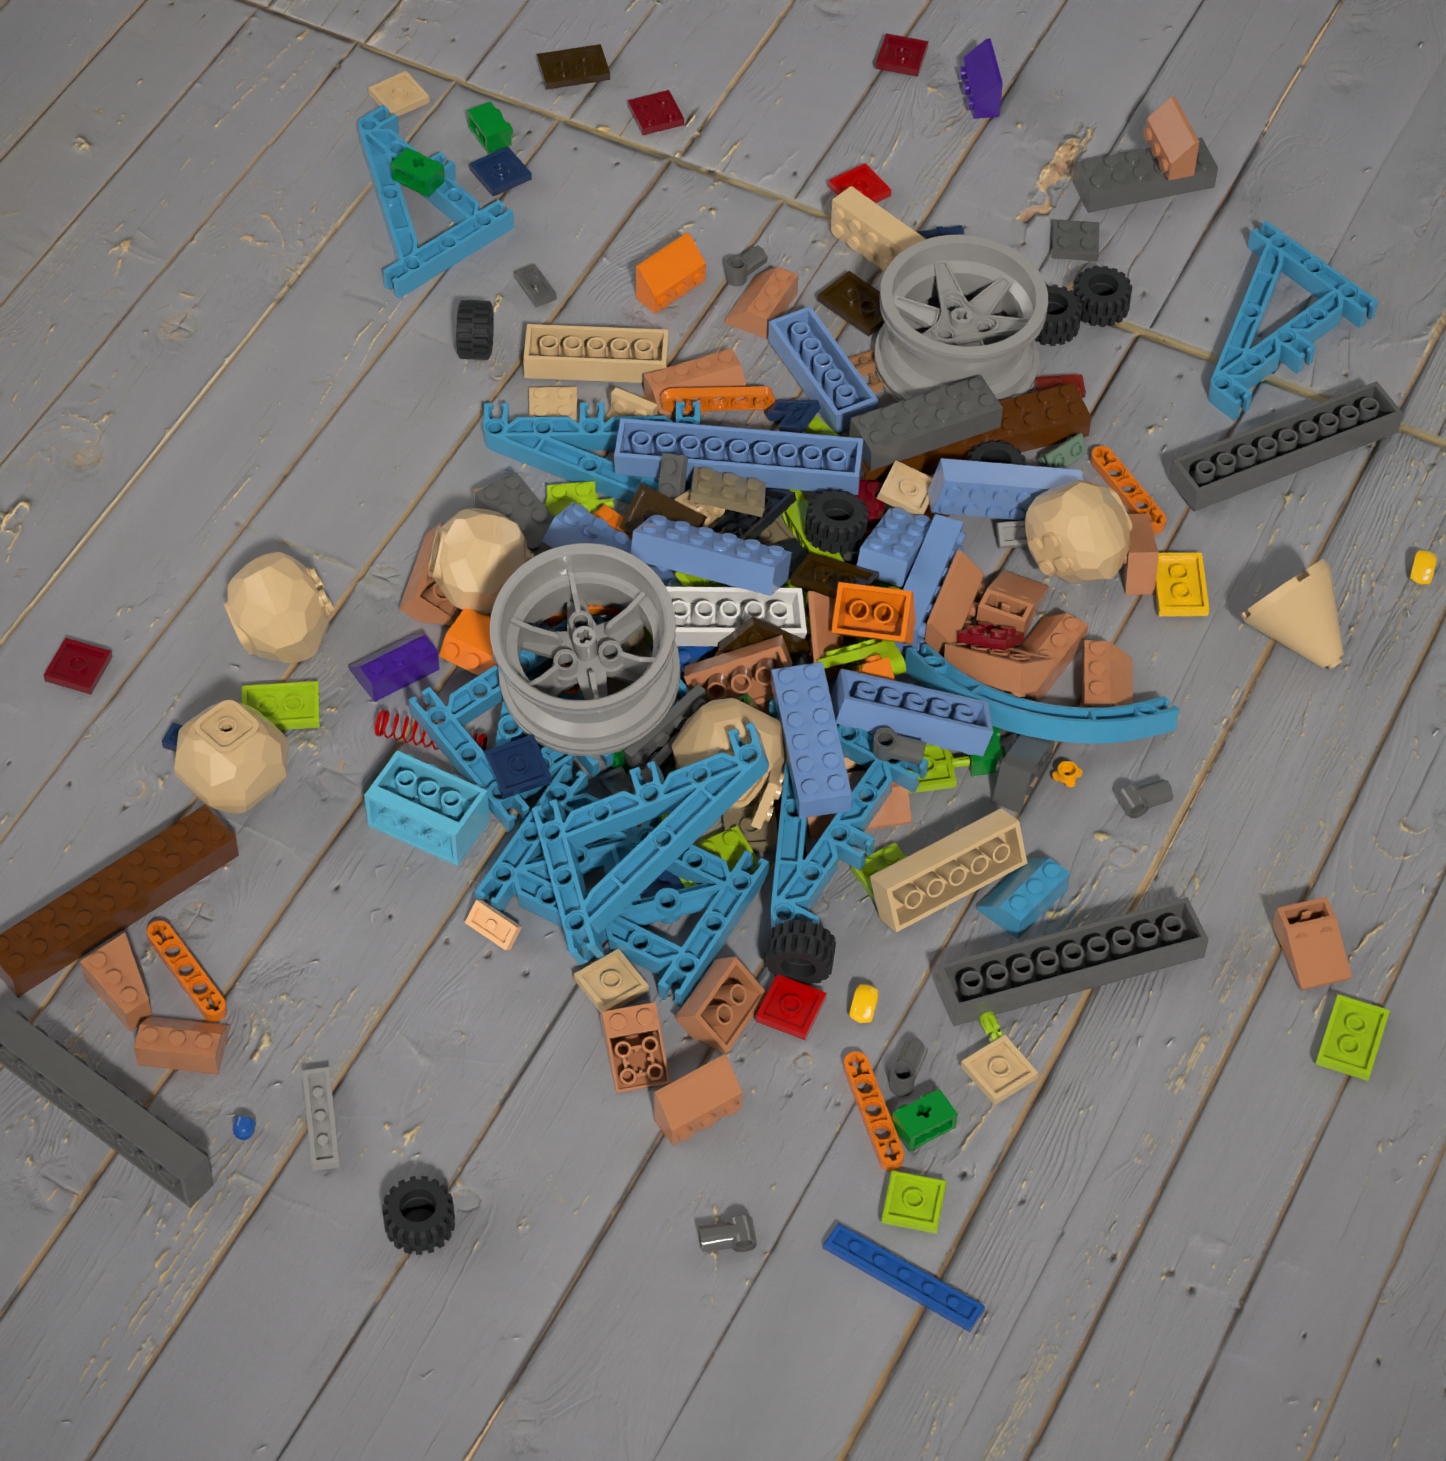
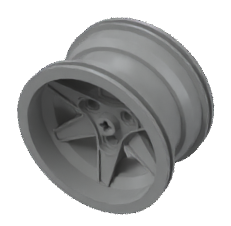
M938 236L920 241L903 250L888 265L882 277L880 287V310L885 323L876 339L874 360L876 362V375L879 381L885 382L882 384L885 392L898 403L981 375L998 401L1030 394L1035 386L1039 368V351L1035 339L1044 326L1048 307V292L1042 275L1034 264L1020 252L1001 242L979 236Z
M592 543L570 544L550 549L531 558L519 567L505 582L495 600L491 613V645L499 668L500 688L507 710L514 722L528 736L534 734L537 743L551 750L575 756L611 754L626 749L650 733L662 721L674 704L680 683V660L675 641L676 622L674 607L667 588L660 577L642 560L624 550L607 545ZM587 606L615 607L622 612L612 620L596 626ZM567 609V631L552 632L537 628L540 623L549 617ZM645 625L653 640L652 657H639L625 653L620 645ZM521 650L554 659L552 667L540 677L529 681L520 665ZM610 654L616 655V657L612 659L605 658ZM565 663L572 664L567 668L561 667ZM607 677L633 683L627 688L608 696ZM578 683L584 700H568L558 697Z

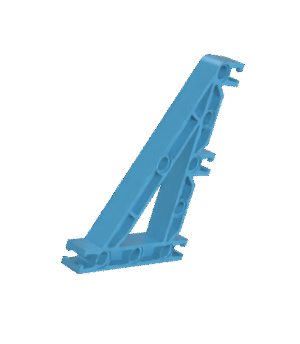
M382 105L359 119L358 131L362 152L397 261L383 270L384 287L391 290L394 285L395 296L400 299L514 228V215L510 208L503 213L504 204L499 199L480 210L479 202L454 182L456 180L455 163L450 160L445 165L446 156L440 151L430 157V159L444 165L445 182L429 198L424 195L422 196L457 225L418 248V240L400 183L392 180L391 162L407 147L416 152L418 151L397 135L399 133L398 116L393 113L388 118L389 109Z
M1268 221L1262 223L1260 233L1257 228L1250 232L1248 248L1261 258L1217 363L1209 388V402L1232 420L1239 417L1240 407H1242L1244 412L1250 409L1252 392L1249 389L1277 370L1279 361L1298 374L1303 370V361H1306L1305 364L1308 366L1313 363L1316 346L1312 343L1340 324L1341 315L1360 328L1366 323V315L1369 320L1375 317L1378 305L1377 299ZM1281 272L1319 299L1253 347L1279 283Z
M597 402L598 415H596V418H588L587 409H589V403H580L579 423L571 417H517L510 423L508 403H501L502 415H500V419H493L492 410H494V405L492 403H484L483 431L485 445L488 449L573 483L595 481L596 492L630 505L641 483L658 491L659 480L652 477L615 474L614 462L584 450H615L620 418L662 422L673 421L666 416H614L605 423L604 402ZM676 402V422L674 423L701 425L700 402H693L694 414H691V417H683L685 402ZM686 480L685 492L691 489V481Z
M773 698L769 703V716L778 720ZM836 724L843 756L868 770L852 792L851 811L836 814L806 859L803 860L807 818L799 819V816H790V814H798L786 759L771 901V929L776 927L778 923H784V921L788 920L810 921L814 924L820 923V917L812 914L809 910L838 870V859L861 871L866 863L865 852L866 855L871 856L874 852L875 838L864 833V831L891 794L892 782L914 793L919 786V775L922 779L927 775L928 760L923 758L921 765L893 758L881 761L872 752L875 733ZM880 743L884 746L889 745L888 743ZM863 799H869V800H871V801L865 802V801H862V800H863ZM835 838H843L844 840L837 841ZM852 846H854V847H856V848H858V849H861V851H860V852L857 851V850L854 849ZM808 877H815L816 879H815V880H808L807 878H808ZM780 917H788L789 919H787V920H780L779 918H780Z
M753 722L746 725L747 730L751 734L749 735L752 741L750 744H743L738 729L728 732L735 756L723 752L670 772L666 780H664L662 771L655 761L647 763L653 781L649 783L645 782L639 767L631 769L630 774L636 791L635 795L622 791L573 810L568 817L563 807L555 799L549 801L555 814V819L552 821H548V817L543 812L544 809L541 805L532 808L570 954L579 965L588 962L587 956L582 955L581 944L590 941V943L586 944L587 950H591L597 958L603 957L604 953L599 933L767 772L769 761L761 735ZM673 811L587 894L576 848Z

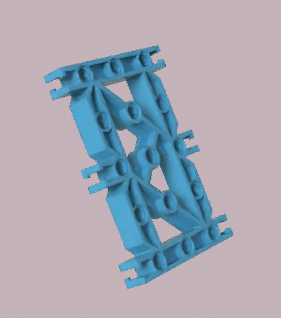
M593 615L592 618L597 626L612 620L617 615L606 617ZM567 619L549 631H567ZM648 642L651 652H653V647ZM521 650L520 665L527 668L523 672L529 681L540 677L552 667L554 659ZM495 665L451 693L448 706H445L429 686L422 691V695L424 696L425 704L430 705L431 709L425 711L417 703V699L414 696L409 699V712L465 781L478 784L485 790H488L489 810L507 832L510 833L515 829V819L517 817L514 814L509 815L507 810L514 808L521 816L519 821L523 823L530 813V807L523 799H528L549 784L506 799L495 798L496 795H501L485 758V753L463 727L503 701L495 747L524 738V732L514 722L504 703L500 688L499 668ZM681 679L676 696L679 700L690 692ZM580 687L578 695L563 693L558 697L568 700H584ZM478 693L485 694V696L483 697H477L475 695ZM436 720L443 721V723L441 724H435L433 722ZM514 730L516 733L508 734L506 731ZM547 747L541 749L552 780L564 763L570 765L572 770L574 758H577L592 777L600 773L598 760H594L591 756L564 754ZM614 753L599 755L605 761L606 767L613 764ZM467 757L474 758L473 761H465L463 759Z
M564 763L534 807L541 805L544 809L543 812L548 817V821H552L555 819V814L549 801L560 798L564 799L558 802L565 810L567 817L571 811L599 801V799L585 793L589 788L586 773L579 770L576 774L579 778L574 782L575 778L572 777L571 766ZM568 782H569V783H573V782H574V784H573L571 787H568V786H567V783H568ZM533 811L529 813L474 892L475 898L485 902L493 892H496V898L493 897L491 899V906L502 913L513 896L516 895L520 907L563 928L553 886L549 882L551 879L545 856L541 857L544 852ZM661 816L643 822L640 828L635 825L602 838L604 842L576 848L578 860H582L579 864L583 878L590 871L604 868L607 875L662 822ZM692 844L666 870L688 882L690 880L698 885L680 890L663 888L655 896L641 899L639 895L599 933L601 945L607 940L610 952L619 949L630 962L658 976L663 975L658 983L659 997L665 1000L672 986L675 983H679L681 988L676 989L673 1003L682 1008L769 876V861L760 858L758 860L759 868L753 875L747 873V870H753L755 865L753 864L752 853L745 850L734 869L730 872L726 860ZM699 864L697 867H692L691 865ZM502 878H509V879L506 880V881H501V880H500V879H502ZM739 886L746 887L744 889H737ZM548 900H554L552 903H545ZM667 904L673 905L672 907H668V908L663 907L664 905H667ZM706 910L682 947L640 927L659 921L665 924H672L677 922L683 915ZM711 927H719L717 930H710ZM566 939L567 951L570 952L569 947H568V943H567V939ZM588 941L587 943H582L581 948L583 956H587L590 962L594 954L586 948V944L590 943ZM639 945H644V946H646V947L643 948V949H638V948H636V947L639 946ZM685 968L693 969L689 972L682 971Z

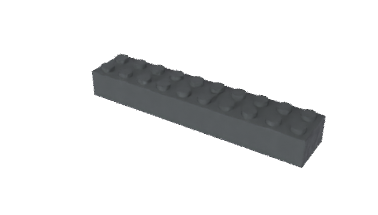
M1376 381L1172 459L1169 479L1195 512L1398 433L1403 412Z
M1188 897L939 964L937 965L935 984L953 1025L957 1026L979 1020V1017L986 1012L991 1011L994 1015L1204 958L1209 939Z
M5 1006L0 1011L1 1065L189 1208L214 1185L211 1175L212 1170L208 1160L209 1156L204 1149L199 1146L195 1148L188 1142L184 1134L180 1131L174 1132L160 1116L156 1115L154 1117L140 1101L136 1100L134 1102L120 1086H113L100 1071L90 1069L80 1056L70 1054L63 1043L58 1040L53 1041L48 1037L43 1028L38 1025L34 1027L30 1024L22 1012L18 1010L15 1012L8 1006Z

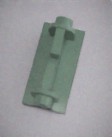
M1082 433L1074 437L1069 436L1064 442L1057 445L1056 449L1040 454L1038 459L1039 465L1041 467L1065 468L1084 456L1086 449Z

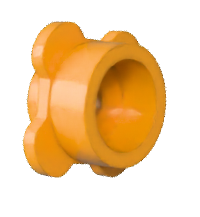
M1063 761L1058 765V770L1052 773V778L1055 781L1062 782L1066 787H1074L1075 781L1078 777L1082 776L1083 772L1074 762Z

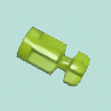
M986 1012L979 1017L985 1033L991 1035L990 1043L1004 1035L1003 1031L998 1032L1000 1025L993 1012Z

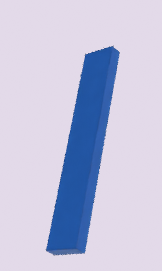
M839 1223L823 1244L824 1250L968 1332L972 1331L985 1311V1306Z

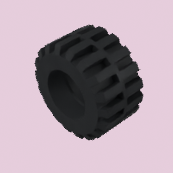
M1093 266V269L1087 268L1084 272L1078 274V278L1074 281L1073 292H1075V296L1080 298V303H1082V322H1089L1091 326L1100 325V327H1105V325L1114 326L1115 322L1120 323L1123 321V318L1127 317L1130 308L1132 284H1130V279L1125 277L1126 274L1118 272L1116 268L1110 269L1108 266Z
M1047 284L1048 307L1046 320L1035 341L1041 342V345L1045 346L1046 344H1050V346H1056V344L1064 345L1065 341H1072L1073 337H1076L1078 334L1082 303H1080V298L1075 296V292L1072 290L1068 291L1067 287H1058V285L1054 284L1053 286H1048Z
M461 300L458 306L456 325L457 354L460 359L489 360L492 354L494 335L491 301Z
M989 440V443L981 442L979 446L975 445L972 451L968 452L966 461L1026 465V458L1024 455H1021V450L1019 448L1014 449L1013 444H1005V441L1001 440L999 442Z
M832 490L831 492L823 491L821 495L816 494L807 506L804 534L807 535V541L812 542L813 547L820 548V551L831 552L830 554H846L847 551H855L865 540L869 518L868 508L861 499H857L856 495L847 494L846 491L837 492V490Z
M788 920L784 921V923H778L776 927L771 929L769 934L765 965L770 973L775 974V977L776 975H781L806 985L820 983L822 980L829 978V975L832 973L836 948L834 935L830 934L831 932L823 928V926L810 921Z
M416 1176L409 1177L410 1181L405 1182L404 1179L399 1181V1186H392L389 1189L390 1195H385L384 1205H382L385 1233H387V1238L390 1242L394 1241V1247L397 1249L404 1247V1253L410 1254L411 1251H416V1255H422V1251L427 1250L429 1254L434 1252V1247L436 1246L439 1249L445 1245L444 1240L449 1241L452 1237L451 1231H454L455 1228L453 1198L451 1193H448V1189L444 1184L439 1186L438 1180L433 1178L432 1181H428L427 1176H422L421 1179H416ZM415 1209H426L434 1213L430 1218L421 1222H413L405 1218L409 1212Z

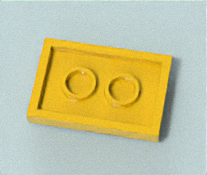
M1158 553L1155 589L1159 617L1208 616L1209 602L1202 553Z

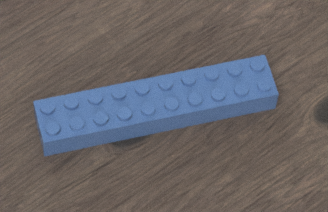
M620 418L614 454L615 474L660 478L662 453L688 456L687 481L692 480V472L694 466L700 468L707 467L722 473H733L740 477L756 478L766 482V487L816 492L837 490V492L846 491L847 494L858 495L863 459V438Z

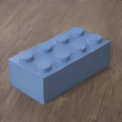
M890 507L862 544L857 566L880 572L879 581L903 587L909 577L932 520L925 515L909 513L903 508Z

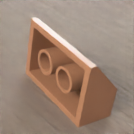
M1170 97L1147 118L1146 128L1143 129L1144 139L1146 142H1149L1152 155L1159 161L1160 170L1165 173L1168 181L1194 176L1200 143L1176 97Z
M775 267L756 275L726 317L725 323L767 339L769 321L782 317L798 293V274Z
M808 591L804 605L807 629L805 638L810 644V650L807 652L808 664L818 663V659L827 657L825 652L843 647V636L831 633L836 599L814 591ZM845 663L825 668L826 679H837L840 669H845Z
M1084 640L1082 653V708L1116 707L1133 704L1132 658L1110 641Z
M737 957L716 959L677 1013L675 1019L692 1038L725 1054L728 1053L760 1007L767 992Z
M149 1016L140 1024L134 1044L137 1064L218 1075L230 1026Z
M724 1054L654 1092V1121L672 1145L679 1141L688 1140L695 1132L703 1128H710L717 1120L726 1115L731 1116L742 1107L743 1092L728 1057Z

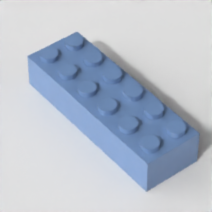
M811 306L769 321V343L809 399L819 401L821 408L818 412L828 426L837 434L850 429L852 417L878 409V398Z
M941 458L928 489L931 513L1025 520L1028 508L1037 496L1052 488L1083 480L1082 471L1077 469Z
M574 502L554 517L542 540L552 548L577 543H592L615 547L628 553L631 552L632 540L625 533L613 529L604 519L595 517L584 506ZM647 564L660 577L666 587H683L675 575L677 571Z
M935 514L903 588L906 591H913L916 615L912 645L894 642L904 659L907 648L914 647L917 649L918 654L921 652V647L925 644L927 621L957 550L964 553V549L961 548L966 538V533L963 532V521Z
M653 515L633 531L630 554L647 564L771 596L788 580L792 552L785 551L781 546H766L754 539L743 540L731 533L720 534L713 532V529L708 527L697 528L690 526L685 521L674 522L667 520L665 516Z
M823 662L772 669L771 687L778 720L782 727L784 749L799 819L851 811L852 793Z
M840 669L831 693L836 724H840L843 727L858 728L869 733H875L884 727L891 728L899 736L923 741L926 744L938 746L942 749H952L968 755L975 754L979 756L984 755L993 734L989 706L986 701L845 669Z

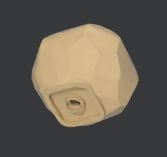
M1077 480L1052 488L1037 496L1026 513L1025 530L1030 553L1043 574L1053 575L1069 584H1084L1108 580L1118 573L1129 551L1132 522L1120 497L1114 490L1083 480Z
M465 509L455 514L443 526L437 527L428 565V575L434 579L452 605L462 610L468 608L483 614L492 613L495 600L505 582L519 567L533 558L534 553H530V550L527 548L526 538L518 524L505 515L488 509Z
M281 552L264 554L246 564L228 584V601L224 603L237 637L250 656L256 655L260 658L283 663H295L313 657L325 638L329 626L328 617L332 615L331 612L335 611L330 598L327 597L324 591L326 588L322 579L318 576L315 568L309 569L298 560Z
M737 699L712 700L700 707L687 719L672 743L677 770L722 752L735 756L728 732L738 729L743 744H750L752 741L749 735L751 734L747 730L746 725L753 722L761 735L769 761V768L730 808L740 809L747 806L760 795L765 783H768L770 771L781 763L782 767L785 764L786 754L781 723L779 720Z
M225 700L209 706L186 722L179 730L174 765L175 776L200 801L209 807L227 813H244L254 807L285 780L287 776L289 742L286 736L273 723L253 707L237 703L233 700Z

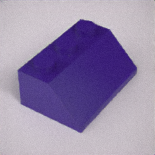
M989 38L963 57V64L959 67V78L964 81L963 94L968 96L967 109L971 110L973 119L1000 116L1003 82L992 41Z
M415 633L348 666L351 673L373 702L440 670L438 650L425 634Z

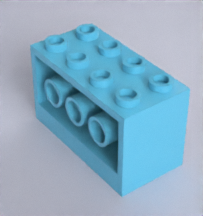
M400 751L395 752L364 795L368 826L456 866H459L490 821L488 790H485L478 784L467 782L456 774L442 771L433 764L424 763L411 754H404Z

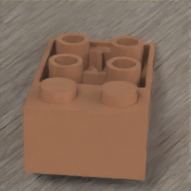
M1003 570L987 588L978 605L976 625L980 621L993 623V627L1001 628V626L1016 627V631L1024 632L1025 637L1050 586Z
M1327 897L1276 909L1272 926L1301 991L1352 978L1337 918Z
M656 1002L601 1012L600 1020L616 1093L670 1084Z

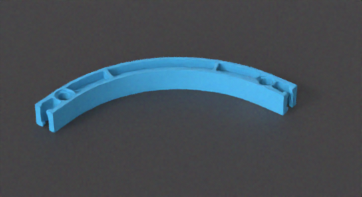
M928 643L922 645L920 655L914 647L907 648L906 672L924 688L988 702L992 726L1006 731L1046 740L1094 744L1133 741L1168 733L1176 729L1180 709L1177 706L1167 709L1170 701L1165 696L1124 706L1103 708L1046 704L999 691L971 678L949 663Z

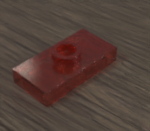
M1082 374L1035 378L1036 392L1074 383L1081 398L1085 397L1086 390Z

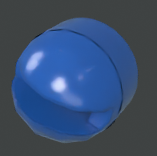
M236 1117L232 1128L235 1137L240 1140L249 1139L255 1131L256 1122L248 1117Z

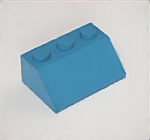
M1027 858V864L1014 870L977 906V910L1018 939L1068 890L1070 872L1051 858Z

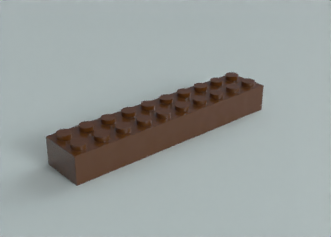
M1074 383L999 401L1003 407L1000 428L899 462L919 472L932 475L935 474L941 458L966 460L968 452L972 451L975 445L979 446L981 442L989 443V440H995V442L1005 441V444H1013L1014 449L1019 448L1021 452L1062 443L1069 436L1074 437L1082 433L1083 437L1089 436L1092 416ZM862 459L860 480L885 482L893 464L870 471Z
M203 805L1 933L0 978L17 998L238 857L236 837L206 805Z

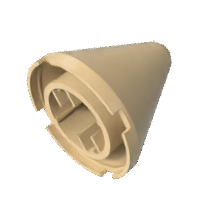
M1325 558L1272 591L1248 608V611L1240 614L1246 624L1321 668L1328 666L1331 670L1343 662L1340 658L1344 655L1331 569Z

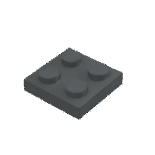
M1054 219L1052 258L1098 261L1099 222Z

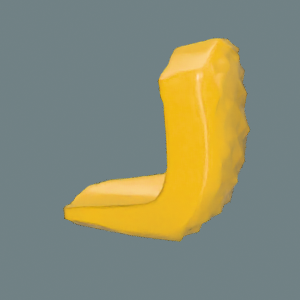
M1426 550L1417 551L1410 579L1418 584H1430L1437 563L1436 554Z
M867 984L857 986L849 1012L850 1018L858 1023L872 1022L879 996L877 988Z

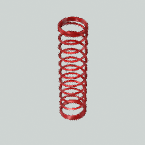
M382 709L378 713L374 728L376 736L380 737L384 734L385 738L388 739L393 735L396 741L403 737L406 744L413 739V743L416 746L422 742L425 748L430 747L432 744L434 750L439 749L435 748L433 740L427 746L425 745L424 738L426 732L424 729L421 740L418 743L415 742V733L419 724L416 720L414 721L412 736L406 741L405 732L409 723L408 715L405 717L403 732L398 739L396 738L395 730L399 722V713L394 718L392 733L386 736L385 729L389 721L390 712L389 710ZM474 732L473 739L475 742L477 739V732ZM482 733L478 737L477 744L484 752L487 747L488 738L486 734Z

